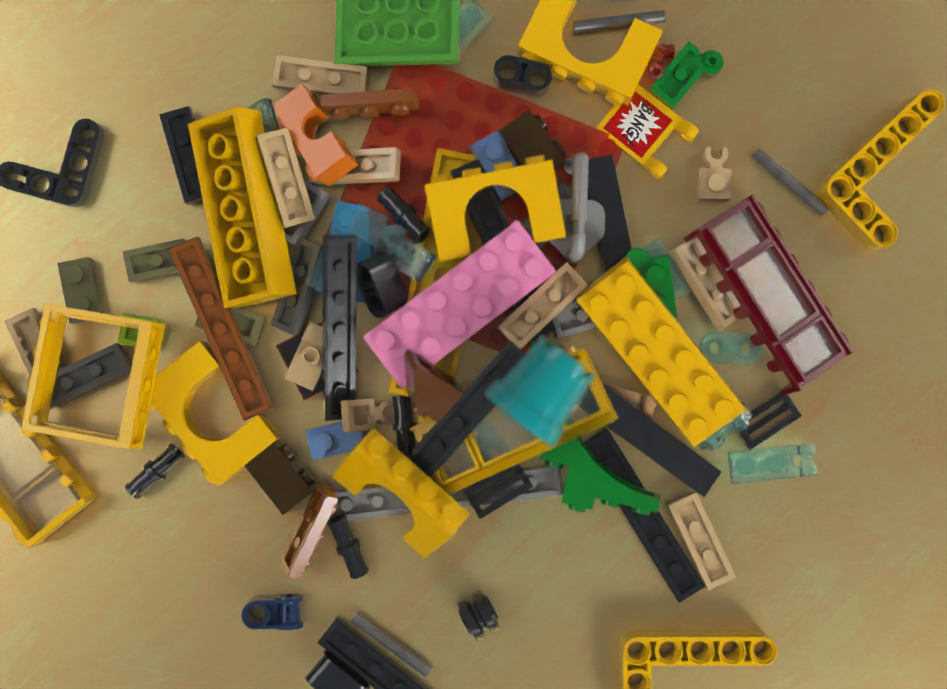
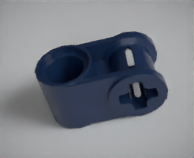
M285 593L254 596L242 610V621L245 626L254 630L300 629L303 627V621L300 620V602L303 601V594ZM255 605L261 606L265 611V617L261 619L253 617L250 608Z

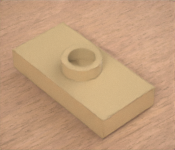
M31 308L4 321L29 375L32 373L34 363L33 349L38 342L40 331L39 319L41 317L36 308Z
M310 322L285 375V379L314 391L323 373V327Z

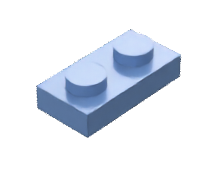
M498 131L469 146L486 173L494 171L493 165L512 161L513 167H518ZM492 185L498 201H502L516 193L510 187Z
M342 422L305 430L312 460L353 451L370 432V430L343 432Z

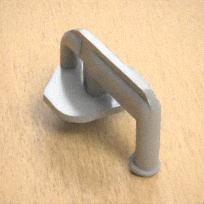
M579 152L567 158L563 165L564 170L572 175V199H559L566 237L548 240L570 263L581 261L583 256L603 238L605 232V211L603 207L596 201L587 200L589 158L584 152Z

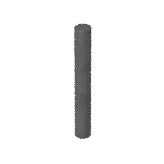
M665 10L578 20L573 21V30L575 34L631 27L634 18L648 24L665 23L666 14Z
M758 148L753 153L751 158L818 215L822 216L829 209V206L762 149Z
M359 612L350 621L424 677L432 669L430 664Z

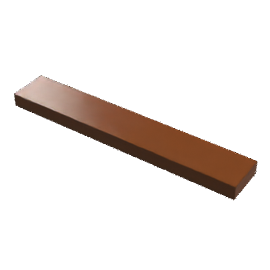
M196 236L169 248L171 257L243 420H248L274 408L231 308H224L218 278L200 238Z

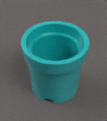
M541 335L534 346L501 382L496 380L484 394L524 428L554 447L564 432L561 429L562 425L595 376L590 372L583 376L582 373L585 371V368L553 344H550L548 348L545 347L544 344L547 342V339Z

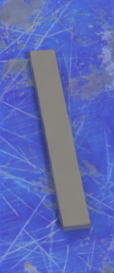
M547 465L522 468L533 487L511 501L563 495L561 469ZM515 469L511 470L474 493V498L481 497L518 474ZM522 479L480 505L492 504L523 485ZM479 482L449 494V496L462 507L471 506L464 491ZM380 485L364 486L356 496L347 489L333 490L338 498V504L335 513L329 517L328 521L341 514L346 515L347 521L408 514L411 511L396 494Z

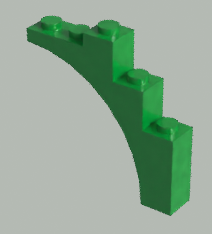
M533 340L531 342L530 349L534 346L537 340ZM546 342L544 346L548 348L553 343ZM553 344L562 351L565 350V346ZM570 414L565 421L566 426L573 423ZM581 437L539 455V459L545 460V465L559 469H562L564 465L569 466L561 503L568 504V509L577 512H585L586 509L592 510L594 500L597 498L601 499V504L609 507H619V504L631 506V510L639 514L650 515V511L658 513L660 494L637 487L614 474L594 456Z

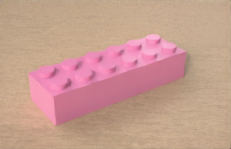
M517 220L364 335L363 338L399 386L403 388L407 385L404 353L407 349L435 364L556 273V270Z

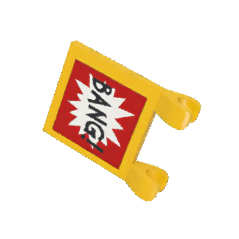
M639 84L629 105L627 106L623 103L620 106L614 105L596 127L600 133L658 180L665 175L667 167L652 157V155L671 132L675 130L687 142H692L698 133V128L695 125L681 118Z

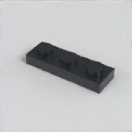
M186 106L159 114L184 203L189 205L202 201L188 128L189 123L195 122L192 108Z

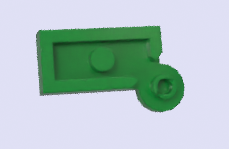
M688 41L648 92L673 110L702 73L713 76L720 72L723 67V57L715 50H708L701 54L699 49Z
M636 247L628 251L626 256L674 317H677L669 254L650 258L648 252L643 248Z

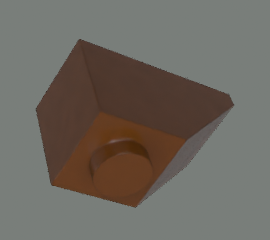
M407 349L404 353L407 375L406 390L413 402L411 407L421 417L429 416L439 422L464 393L454 376Z

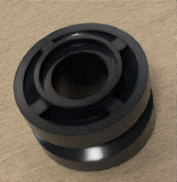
M480 589L472 593V601H468L466 598L457 601L459 615L469 634L473 635L477 641L485 638L486 629L492 633L500 629L497 613L488 597L484 596Z

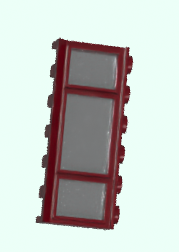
M753 194L683 238L686 243L695 237L699 239L707 252L700 256L701 264L704 267H708L714 263L724 278L716 283L718 291L724 294L731 290L740 306L733 310L734 316L738 320L748 317L757 330L756 333L750 336L751 343L754 346L766 344L774 358L767 362V368L772 373L783 371L790 382L780 390L783 395L801 391L808 383L848 355L854 353L847 337L839 330L832 319L830 310L823 305L815 292L814 285L806 278L798 265L796 257L790 253L782 240L780 232L772 225L765 214L764 207L756 200Z

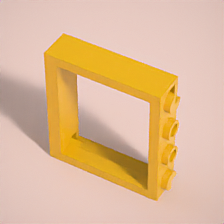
M45 304L42 319H39L40 331L38 342L33 349L34 363L32 373L27 381L28 396L26 405L22 409L24 417L21 430L125 449H142L165 324ZM67 317L139 329L120 434L48 422Z

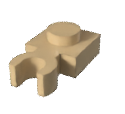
M710 146L704 149L703 160L708 167L699 169L698 200H731L732 169L723 168V163L728 158L727 147L720 149L719 159L711 156Z
M374 398L341 401L343 432L372 430L373 428L376 429V423H393L394 418H385L383 415L384 408L393 406V402L378 401L374 404Z

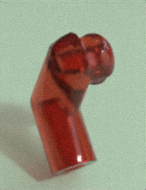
M664 42L657 45L648 63V72L651 78H661L664 74V60H674L675 46L673 44L665 45Z

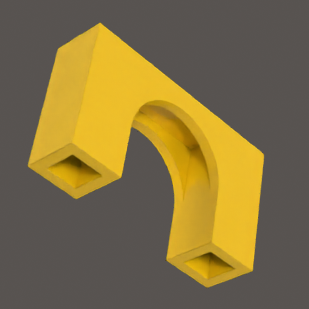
M540 0L518 45V55L524 59L546 64L550 68L552 76L561 80L569 78L577 82V86L586 92L593 93L595 90L605 95V99L612 104L620 106L623 103L628 106L661 38L663 30L634 18L622 46L613 57L601 63H586L573 57L566 49L562 39L563 30L577 0Z
M544 155L526 158V165L513 167V163L510 161L493 165V172L482 174L480 167L462 171L463 178L450 180L449 174L430 177L432 184L425 185L439 261L471 255L465 222V210L470 198L480 189L490 185L510 187L522 197L527 207L534 243L566 237L552 160L545 161Z
M199 341L156 375L150 408L153 411L158 410L164 418L162 423L172 435L177 434L184 443L182 449L192 460L196 458L203 467L201 473L205 479L211 484L216 483L217 486H220L244 469L248 462L271 444L279 441L282 436L264 414L255 416L226 439L207 437L196 428L190 414L192 397L203 383L221 370L210 345L207 342Z
M375 428L363 438L332 475L354 496L367 484L383 486L396 494L407 505L414 518V524L402 539L424 559L449 540L470 515Z

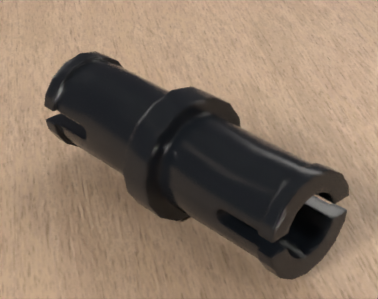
M387 187L380 192L377 201L393 216L392 220L397 226H402L416 243H421L429 237L431 228L418 217L416 209L412 204H406L392 187Z
M392 396L395 418L392 430L396 431L397 449L407 456L416 446L415 435L410 429L417 425V422H413L412 400L408 396Z
M170 443L153 461L148 460L143 466L144 469L130 482L125 484L127 492L131 496L136 492L134 498L140 499L156 482L161 483L166 478L165 474L185 458L183 452L179 448L174 450L176 445Z
M341 514L331 518L327 525L330 527L337 543V554L343 557L350 573V578L357 579L366 575L369 572V568L359 549L361 543L358 538L354 537L346 515Z

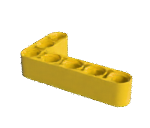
M927 89L910 99L830 174L818 188V198L829 206L828 210L869 250H879L894 244L898 238V228L861 188L943 111L945 98L938 90ZM921 100L928 104L929 112L923 110ZM899 121L907 126V134L899 129ZM876 142L884 145L885 155L877 151ZM854 162L862 166V176L855 173L853 168ZM832 183L840 187V197H836L831 192ZM854 205L858 206L862 211L861 220L853 215ZM875 228L882 231V242L877 241L874 237Z
M759 630L627 631L621 636L619 642V689H652V666L769 665L777 657V645L770 637ZM667 641L673 642V648L669 653H659L662 643ZM734 641L735 647L733 651L728 654L722 653L724 644ZM760 641H765L764 651L755 654L753 651L754 646ZM632 642H641L643 645L640 652L631 654L627 651ZM695 642H704V648L700 653H691V646ZM640 673L643 675L641 682L637 685H630L628 683V679L632 674Z

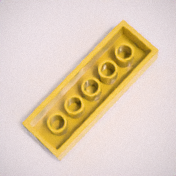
M235 106L189 123L188 128L224 308L249 307L297 294L282 220L256 138L257 135L265 133L261 112Z
M627 256L588 285L577 296V302L694 447L746 410L739 397Z

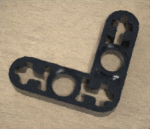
M81 119L74 124L59 174L7 161L0 165V186L14 192L69 207L81 206L87 199L103 144L104 131L102 127L91 119ZM90 129L95 132L94 136L88 137L87 140L82 136L83 130L88 131ZM78 144L83 147L86 146L90 148V153L81 148H77ZM84 155L87 159L86 168L82 171H75L72 166L74 158ZM14 172L26 177V181L24 183L18 180H10L7 178V174ZM72 174L82 178V182L69 178V175ZM46 176L49 180V187L45 192L38 193L35 189V181L39 177ZM73 188L77 190V196H71L70 199L65 194L66 189Z

